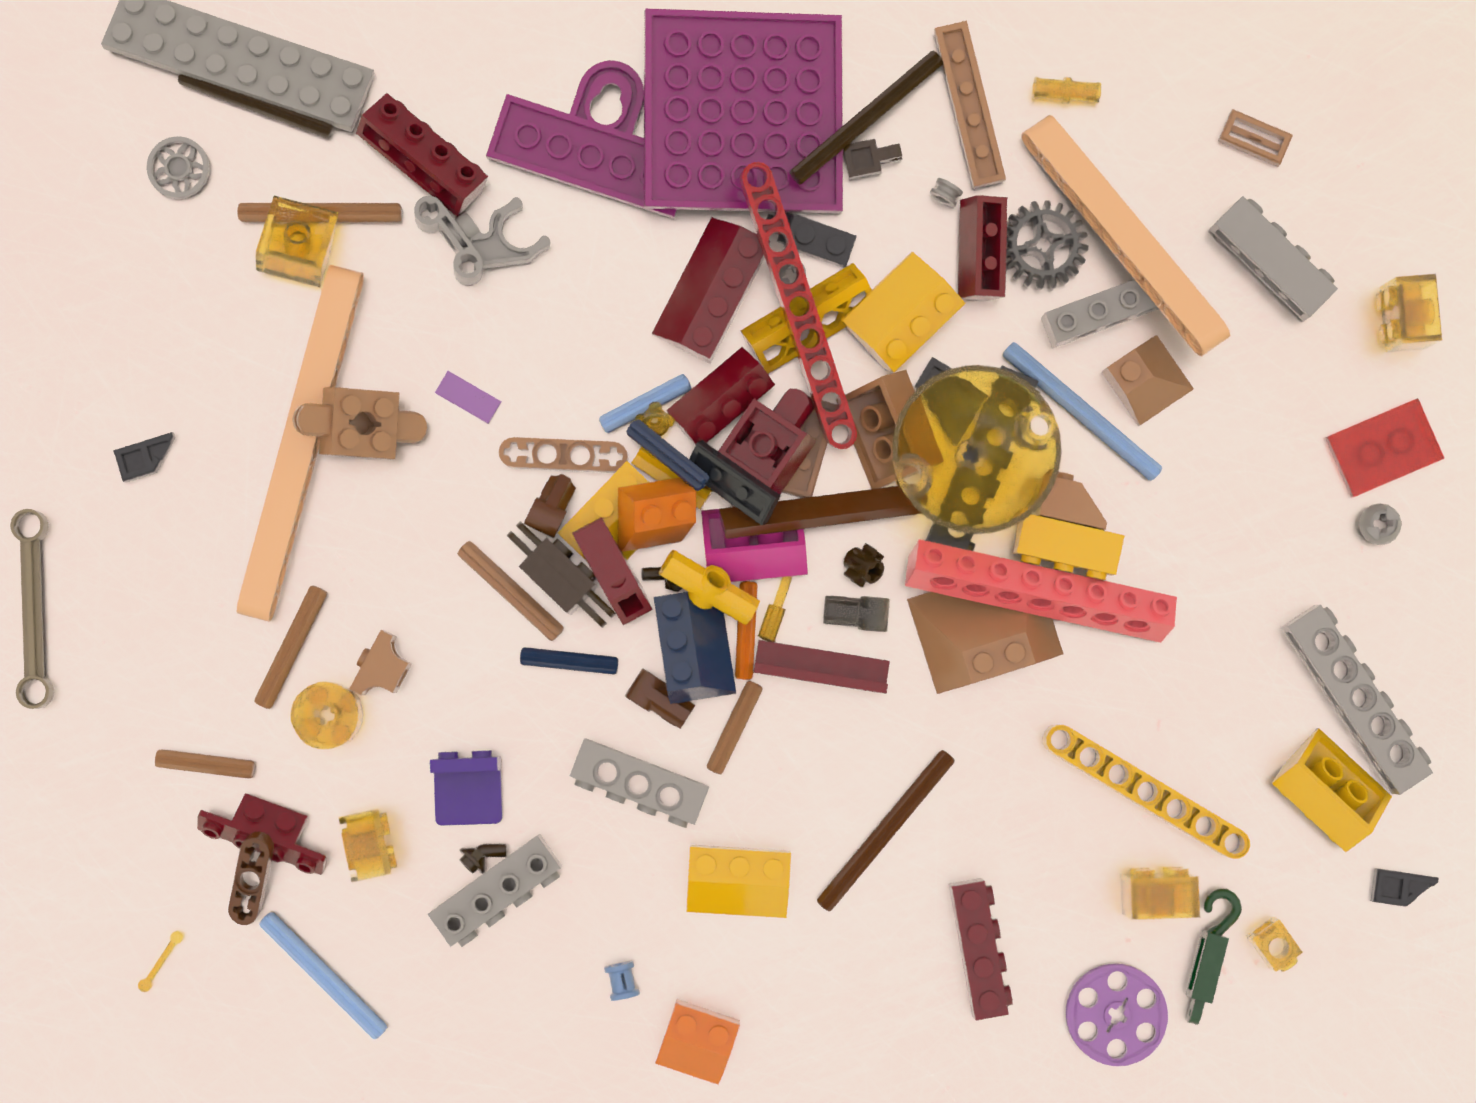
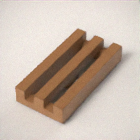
M1232 109L1218 141L1279 167L1293 134ZM1236 120L1278 138L1283 142L1281 145L1233 124ZM1231 132L1235 135H1238L1242 138H1245L1249 141H1252L1256 144L1273 150L1278 154L1274 155L1254 145H1251L1247 142L1230 136L1229 133Z

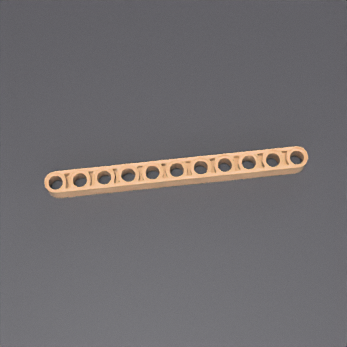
M330 265L327 270L240 591L237 614L268 622L274 616L320 446L319 436H306L296 431L293 425V414L297 407L303 404H322L323 388L336 387L363 286L364 273L335 265Z

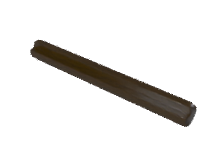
M180 74L178 76V83L188 88L324 138H329L333 134L335 127L330 123L203 80Z

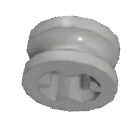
M938 178L936 180L937 187L932 188L930 191L931 196L947 206L955 207L957 204L955 199L956 197H961L963 191L950 181Z

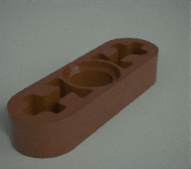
M258 831L249 834L240 846L228 906L230 918L239 925L253 923L263 907L274 852L273 840L263 832ZM254 843L259 844V850L262 851L256 862L251 861L255 854V848L252 847ZM247 871L255 873L259 878V884L255 886L247 884L243 879V873ZM246 895L251 896L247 905V909L250 910L249 913L243 912V907L241 906Z

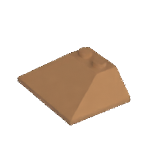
M928 592L907 599L937 694L974 684L1064 654L1053 619L934 592Z

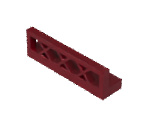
M758 640L753 673L887 694L890 661Z

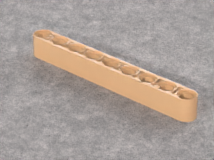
M1046 116L1021 134L1023 143L1028 151L1196 354L1203 356L1230 337V331L1219 314L1053 116Z

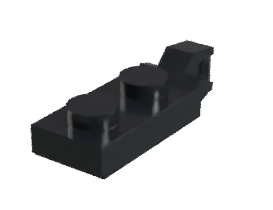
M786 213L799 253L842 268L847 266L857 235L797 214ZM768 214L766 220L772 219L774 215ZM775 233L779 235L777 242L784 244L785 247L786 239L780 233Z

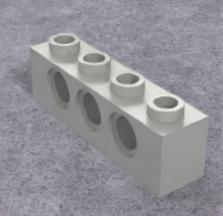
M1134 279L1045 312L1041 320L1053 349L1153 312L1159 308Z
M587 738L583 739L569 775L576 779L574 785L591 792H593L594 787L606 790L605 797L624 804L625 800L629 799L638 803L637 810L653 816L656 815L657 811L670 815L668 822L686 828L688 823L695 825L709 789L708 785ZM603 763H611L617 770L616 778L611 782L601 780L598 775V769ZM642 775L647 779L648 789L646 792L636 794L631 791L629 781L632 776ZM666 787L675 788L679 793L678 803L673 806L663 804L660 799L661 791Z

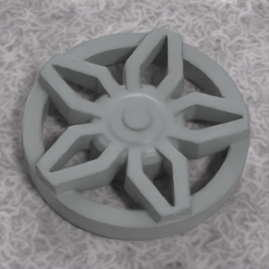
M182 136L169 137L160 141L151 150L147 159V175L153 187L161 194L174 199H185L198 193L206 184L210 174L209 159L205 151L195 141ZM174 143H184L177 150L176 154L172 149L166 147ZM191 146L189 156H184L183 153ZM161 150L170 154L166 160L162 156ZM196 150L201 155L203 165L196 161L191 162L195 157ZM157 156L164 167H160L154 173L153 165ZM195 167L203 170L202 173H191L192 168ZM163 173H166L168 176L166 179L156 181ZM188 177L192 179H200L198 183L190 189V181L188 180ZM173 180L172 186L175 192L167 191L160 185L169 184ZM179 181L185 182L184 192H181L178 186Z

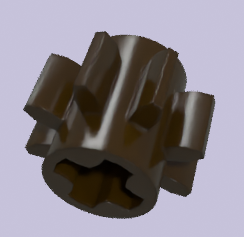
M867 543L864 544L862 549L854 547L848 551L844 558V567L847 569L844 575L860 587H863L866 582L873 584L883 575L884 564L881 561L884 555L877 552V549Z

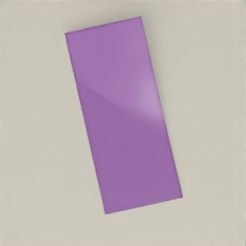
M450 371L446 372L435 391V394L486 423L490 422L502 402Z

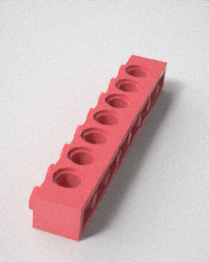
M921 539L918 540L908 556L905 586L1160 643L1175 627L1177 597Z

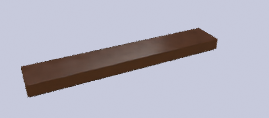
M908 484L778 501L768 523L764 525L759 524L737 507L719 509L725 539L921 514L923 504L916 485Z

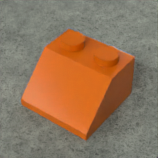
M681 478L618 488V546L622 552L681 542L696 523V490Z
M676 999L655 1064L719 1085L740 1027V1020Z

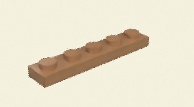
M967 20L937 27L934 29V34L943 62L942 66L972 187L976 189L1005 182L1006 176Z

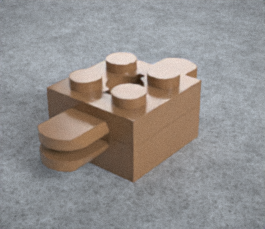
M326 387L323 388L322 404H303L297 407L292 418L297 432L306 436L320 437L319 454L395 459L396 442L416 443L423 439L427 431V423L423 415L414 411L399 410L400 392Z

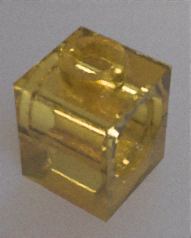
M1271 917L1246 935L1268 968L1275 972L1278 970L1285 972L1298 963L1296 957L1303 953L1281 920L1275 917ZM1281 938L1284 944L1283 950L1280 954L1272 956L1269 951V945L1272 940Z

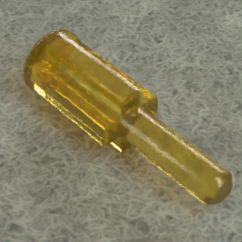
M782 577L773 605H768L759 634L757 635L765 641L776 642L775 640L786 611L782 607L792 577Z

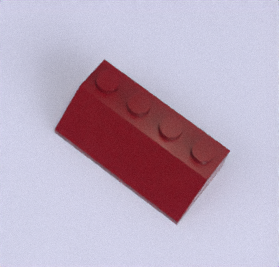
M711 217L651 334L711 364L765 259L758 235L740 225Z

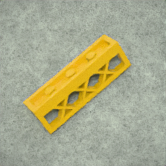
M854 263L810 288L821 322L824 315L831 310L838 312L834 322L829 325L822 324L826 338L846 327L840 320L853 308L849 307L852 298L863 291L867 295L872 290L866 277ZM795 297L792 299L790 310L794 315L801 316L806 312L807 303L803 298ZM781 306L740 330L767 374L797 357ZM810 329L807 338L801 341L802 345L806 348L813 347L817 343L816 332ZM773 345L782 346L779 355L767 361L763 351Z

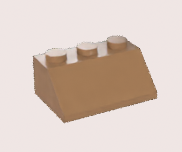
M907 370L882 376L845 394L857 430L854 446L871 489L885 487L943 462Z

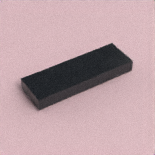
M703 440L697 442L689 460L709 475L710 479L706 486L759 524L764 525L768 523L781 495Z

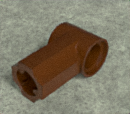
M563 474L551 475L540 497H536L524 524L554 538L567 513L565 510L576 489L571 482V478Z
M643 668L624 695L648 712L653 711L679 729H681L695 707V704L690 701L670 704L666 683Z

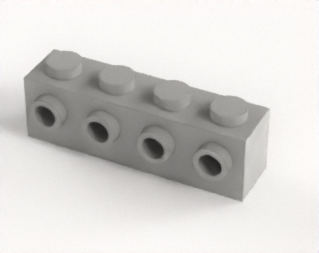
M1242 196L1209 230L1304 322L1338 290L1333 284L1335 280L1325 269H1318L1309 261L1311 259L1309 253L1300 245L1294 246L1286 238V231L1274 221L1270 223L1262 215L1263 209L1256 201L1251 198L1247 200Z
M538 834L427 915L450 947L457 942L463 947L478 936L475 929L484 923L491 927L505 917L502 910L513 903L516 908L533 897L530 890L535 886L541 884L545 888L558 879L560 876L557 871L563 866L542 836Z

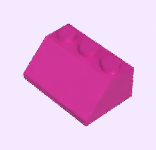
M719 509L701 510L706 568L711 565L722 568L728 574L731 582L808 575L804 529L725 539Z

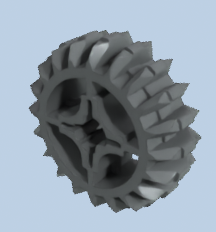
M1050 200L1044 201L1042 210H1040L1037 201H1032L1030 204L1031 213L1022 205L1018 209L1021 218L1015 214H1011L1008 217L1009 222L1013 226L1007 225V236L1009 237H1007L1006 247L1008 249H1006V258L1010 257L1011 260L1006 263V270H1010L1015 266L1017 271L1012 278L1018 280L1022 274L1027 277L1024 281L1025 287H1029L1033 279L1037 280V290H1042L1045 280H1047L1050 289H1055L1057 286L1056 277L1063 285L1069 282L1067 273L1072 276H1076L1079 273L1078 268L1074 264L1083 265L1086 261L1083 256L1077 253H1085L1089 249L1088 245L1078 243L1088 237L1087 232L1077 233L1076 231L1083 225L1082 220H1077L1072 224L1070 219L1075 212L1069 210L1065 216L1060 212L1063 209L1062 203H1058L1054 211L1050 210ZM1043 220L1058 225L1066 235L1063 233H1051L1046 226V222L1043 223ZM1033 222V239L1017 246L1019 231L1026 224ZM1040 238H1044L1045 242L1048 240L1052 244L1046 252H1042V248L1039 250L1035 246ZM1069 245V255L1066 262L1054 269V251ZM1021 255L1024 257H1036L1044 270L1031 267L1022 259Z

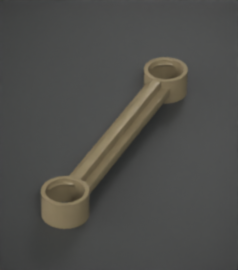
M22 509L14 514L10 523L12 534L20 540L24 678L17 684L16 698L26 708L40 709L47 706L54 696L53 685L44 675L40 541L47 535L49 524L47 518L41 512L32 509ZM27 514L36 515L40 521L38 533L30 538L24 537L19 530L20 520ZM33 679L41 681L46 690L44 699L37 704L30 703L24 695L25 686Z

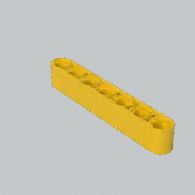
M1052 725L1045 730L1042 737L1043 745L1053 755L1217 853L1232 859H1240L1248 853L1250 839L1241 829L1065 725ZM1057 730H1062L1067 735V744L1061 749H1056L1051 743L1052 734ZM1087 747L1092 748L1096 753V760L1090 766H1084L1080 761V754ZM1114 765L1122 766L1125 771L1124 779L1119 783H1113L1109 778V771ZM1149 782L1153 787V795L1150 799L1143 801L1138 795V788L1142 783ZM1177 799L1182 805V811L1179 816L1171 818L1167 813V805L1171 800ZM1206 816L1211 822V828L1208 833L1200 835L1196 830V823L1199 818ZM1236 834L1240 842L1239 847L1235 851L1229 852L1225 847V840L1229 835Z

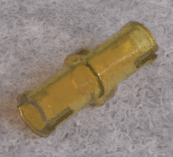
M1034 77L1032 97L1058 99L1066 104H1069L1070 101L1094 102L1098 104L1101 97V82L1072 81V77H1064L1063 80Z

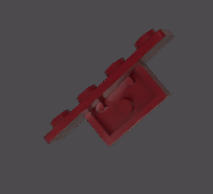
M245 793L232 821L204 810H200L197 816V829L211 839H224L232 842L234 846L240 849L241 844L249 834L258 831L269 835L274 843L272 861H283L292 864L298 870L307 874L316 873L322 875L325 869V855L297 845L307 823L308 816ZM254 843L252 847L255 848L256 852L261 853L259 844Z

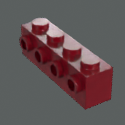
M386 93L362 114L356 134L427 193L438 198L455 216L460 215L482 193L488 175L483 172L481 167L469 161L452 143L446 142L435 133L429 124L421 121L407 110L402 102L395 100Z
M982 878L950 883L948 885L972 1017L975 1021L1009 1015L1008 1006L1013 1005L1010 986H1004L1002 972H1007L1004 952L997 951L995 939H1000L1001 933L998 919H992L990 906L995 905L992 886H986L985 880Z

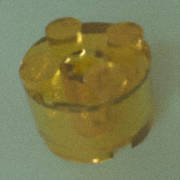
M318 682L308 686L296 696L291 707L290 718L295 732L305 744L316 749H333L350 743L359 733L363 723V707L359 696L350 690L349 687L336 682ZM330 707V712L334 714V719L328 720L327 724H325V718L321 717L320 713L321 711L328 710Z
M377 808L339 816V825L345 823L347 825V828L341 829L348 869L349 871L356 869L355 874H350L351 882L354 883L392 874L391 869L397 868L393 845L386 846L384 836L390 835L386 812L379 814V809Z

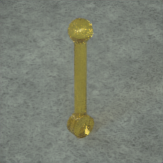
M174 931L171 933L170 942L148 976L139 981L138 988L141 992H148L152 989V980L175 945L182 942L183 934L181 932Z

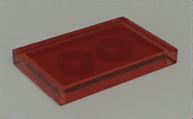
M1419 398L1325 437L1351 498L1445 459Z

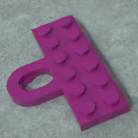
M614 60L599 62L590 67L581 78L569 114L506 94L486 153L487 159L644 209V138L633 135L644 103V88L641 78L632 67L623 62ZM613 84L618 86L621 91L619 100L622 105V113L614 123L608 125L600 124L590 114L593 99L601 94L602 89L606 85ZM645 209L675 219L677 209Z

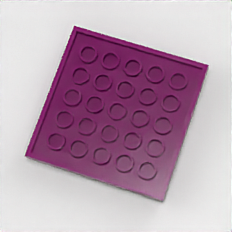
M645 8L644 209L749 211L740 184V175L742 170L750 163L762 162L770 168L785 212L841 213L843 211V150L803 184L799 185L790 175V170L842 127V15ZM751 169L747 174V180L753 187H761L764 184L765 176L761 170ZM762 201L758 206V211L776 212L774 205L769 201Z

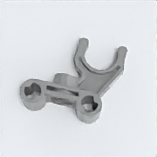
M424 196L416 202L414 207L417 226L427 233L439 230L456 253L453 260L454 276L457 281L464 285L477 283L483 275V269L530 263L540 253L549 250L551 244L549 237L546 235L541 236L534 245L527 248L515 247L505 240L502 233L504 221L510 215L522 210V201L518 197H514L505 206L494 210L489 221V231L486 234L479 231L474 221L466 212L453 219L442 202L436 197ZM427 209L430 213L436 211L438 215L431 219L429 216L423 218L421 213ZM467 261L473 262L474 272H462V263Z

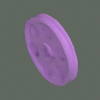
M1106 964L1088 971L1073 986L1066 1004V1023L1073 1041L1088 1057L1109 1066H1127L1148 1057L1161 1043L1168 1024L1167 1003L1159 986L1141 970L1125 964ZM1119 971L1125 975L1126 985L1121 990H1112L1108 985V977L1113 972ZM1085 988H1092L1097 993V1000L1090 1007L1082 1006L1079 1002V993ZM1143 989H1150L1155 995L1153 1005L1148 1008H1142L1137 1003V995ZM1119 1006H1122L1121 1013L1125 1016L1124 1020H1116L1114 1024H1111L1112 1016L1108 1014L1111 1008L1117 1010ZM1084 1022H1092L1097 1028L1095 1037L1088 1041L1081 1039L1078 1034V1029ZM1143 1023H1150L1155 1029L1154 1037L1147 1042L1140 1041L1136 1035L1137 1028ZM1114 1039L1122 1040L1125 1043V1053L1119 1058H1113L1107 1052L1108 1044Z

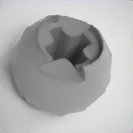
M1383 503L1372 504L1366 508L1359 522L1361 534L1366 540L1376 545H1385L1394 541L1399 535L1402 526L1400 515L1396 509ZM1380 516L1382 521L1387 522V528L1381 529V533L1379 527H1374L1373 524Z

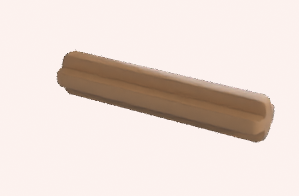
M752 681L746 682L707 763L708 770L719 775L724 772L763 690L761 685Z
M163 749L157 750L155 755V766L158 768L247 779L253 777L255 764L251 760Z

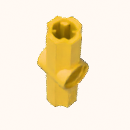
M672 550L660 568L659 575L688 591L690 600L699 608L710 609L715 607L745 625L748 624L758 609L760 600L731 584L728 574L720 567L711 565L704 568L676 550Z

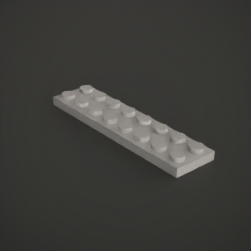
M119 0L101 42L105 50L176 74L186 75L330 123L334 127L351 133L375 76L374 69L169 0Z

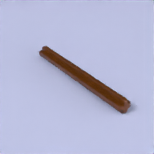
M941 750L817 898V903L828 912L833 910L950 769L955 759L949 753Z

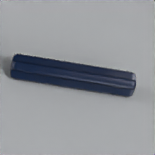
M637 419L631 422L626 430L627 435L696 491L703 489L710 479L707 473L641 420Z
M527 647L522 648L520 652V664L526 666L612 675L618 671L619 660L613 656Z

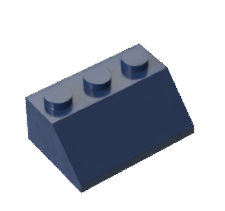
M688 592L653 597L670 704L737 694L724 613L715 607L710 609L697 607L690 600Z

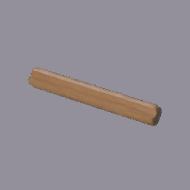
M468 541L459 549L458 556L548 640L553 641L562 633L563 626L473 542Z
M314 585L309 587L254 699L257 705L265 709L272 708L327 596L325 590Z

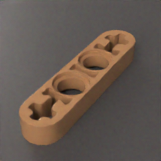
M511 437L501 443L498 451L501 461L506 466L519 469L614 473L628 461V453L625 447L613 441ZM512 444H517L519 450L529 451L528 444H534L532 449L533 463H527L528 456H517L516 461L511 462L510 456L505 455V450H510ZM544 445H551L556 449V458L551 463H542L538 459V450ZM579 446L585 447L590 453L589 460L583 465H577L571 460V452ZM594 447H601L599 454H610L611 448H616L617 453L623 455L622 460L616 462V466H610L609 460L599 459L600 466H593L595 461Z

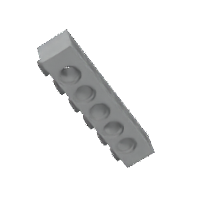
M1321 604L1314 605L1281 628L1390 792L1401 795L1433 774L1429 767V764L1432 763L1431 759L1422 747L1419 746L1417 748L1410 737L1413 733L1408 724L1402 718L1398 720L1391 710L1394 704L1390 697L1383 690L1379 692L1373 683V680L1376 678L1372 670L1366 663L1361 664L1354 653L1357 649L1347 635L1342 636L1335 626L1338 624V620L1334 613L1328 607L1323 608ZM1319 633H1324L1329 639V646L1325 651H1321L1316 647L1315 639ZM1340 660L1348 668L1347 675L1343 679H1339L1334 673V666ZM1358 688L1362 689L1366 694V702L1361 707L1356 706L1353 702V693ZM1377 716L1381 717L1385 723L1384 731L1379 735H1376L1371 728V723ZM1396 744L1403 749V758L1398 763H1395L1390 757V751Z

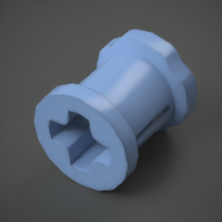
M633 961L604 967L605 973L609 974L613 992L610 995L611 1001L640 995L639 989L635 988L631 969L634 967Z

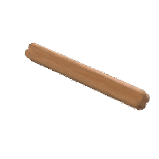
M239 203L237 215L238 219L242 222H400L402 219V207L399 203Z

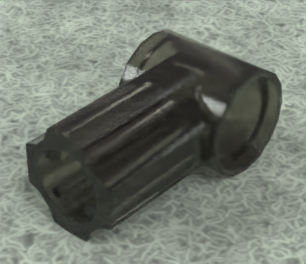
M825 595L823 624L858 627V630L887 632L890 599L870 596L849 598Z

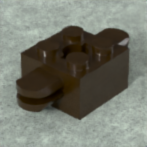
M519 521L516 527L537 548L532 551L520 538L510 531L506 536L528 556L518 567L567 614L572 615L581 607L603 628L607 623L585 602L588 597L611 618L616 613L594 592L598 588L593 582L596 579L594 573L582 561L576 566L569 559L574 553L558 538L554 542L550 541L547 537L541 541Z

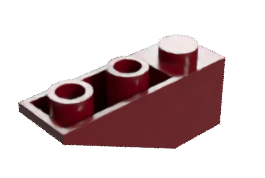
M602 517L572 532L608 601L623 625L653 610L642 585Z

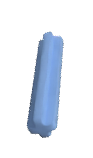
M680 374L600 416L599 421L604 431L610 433L690 391V382L684 374Z

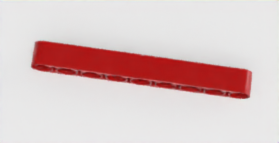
M752 162L742 170L740 184L826 442L832 447L847 449L856 441L857 430L770 168L765 163ZM751 169H759L763 172L765 181L761 187H753L749 184L747 174ZM762 201H769L774 205L776 212L772 219L766 220L759 215L758 206ZM773 233H780L786 239V246L781 252L773 251L769 246V237ZM784 265H790L796 271V279L791 284L782 282L779 277V271ZM795 297H801L807 303L806 312L801 316L794 315L790 310V302ZM806 329H812L817 334V343L811 348L803 346L800 340L801 333ZM816 361H823L828 367L827 375L821 380L815 379L811 374V367ZM832 392L838 398V405L833 411L827 412L823 409L821 401L825 394ZM839 424H844L849 432L848 438L842 443H836L832 438V431Z

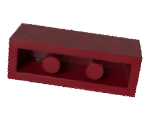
M975 195L960 200L958 295L962 299L989 301L1005 297L1008 197Z
M741 347L666 411L695 445L702 440L707 443L743 413L754 398L758 400L775 386V383L762 365L748 351Z

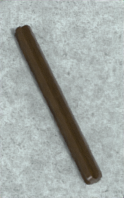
M934 50L930 51L792 168L790 175L799 185L803 184L943 64L939 54Z

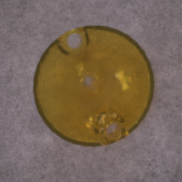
M985 365L960 366L946 370L921 385L907 400L899 414L892 443L895 482L916 509L942 527L970 534L993 533L1008 529L1034 513L1045 501L1055 484L1060 469L1062 448L1061 435L1054 413L1046 400L1032 385L1012 372ZM1042 418L1045 420L1048 426L1045 435H1037L1032 431V419ZM966 447H971V451L975 449L978 451L979 456L975 458V464H971L970 459L967 461L963 459L962 455L967 452ZM908 466L917 468L921 476L920 481L916 484L905 482L902 477L903 469Z

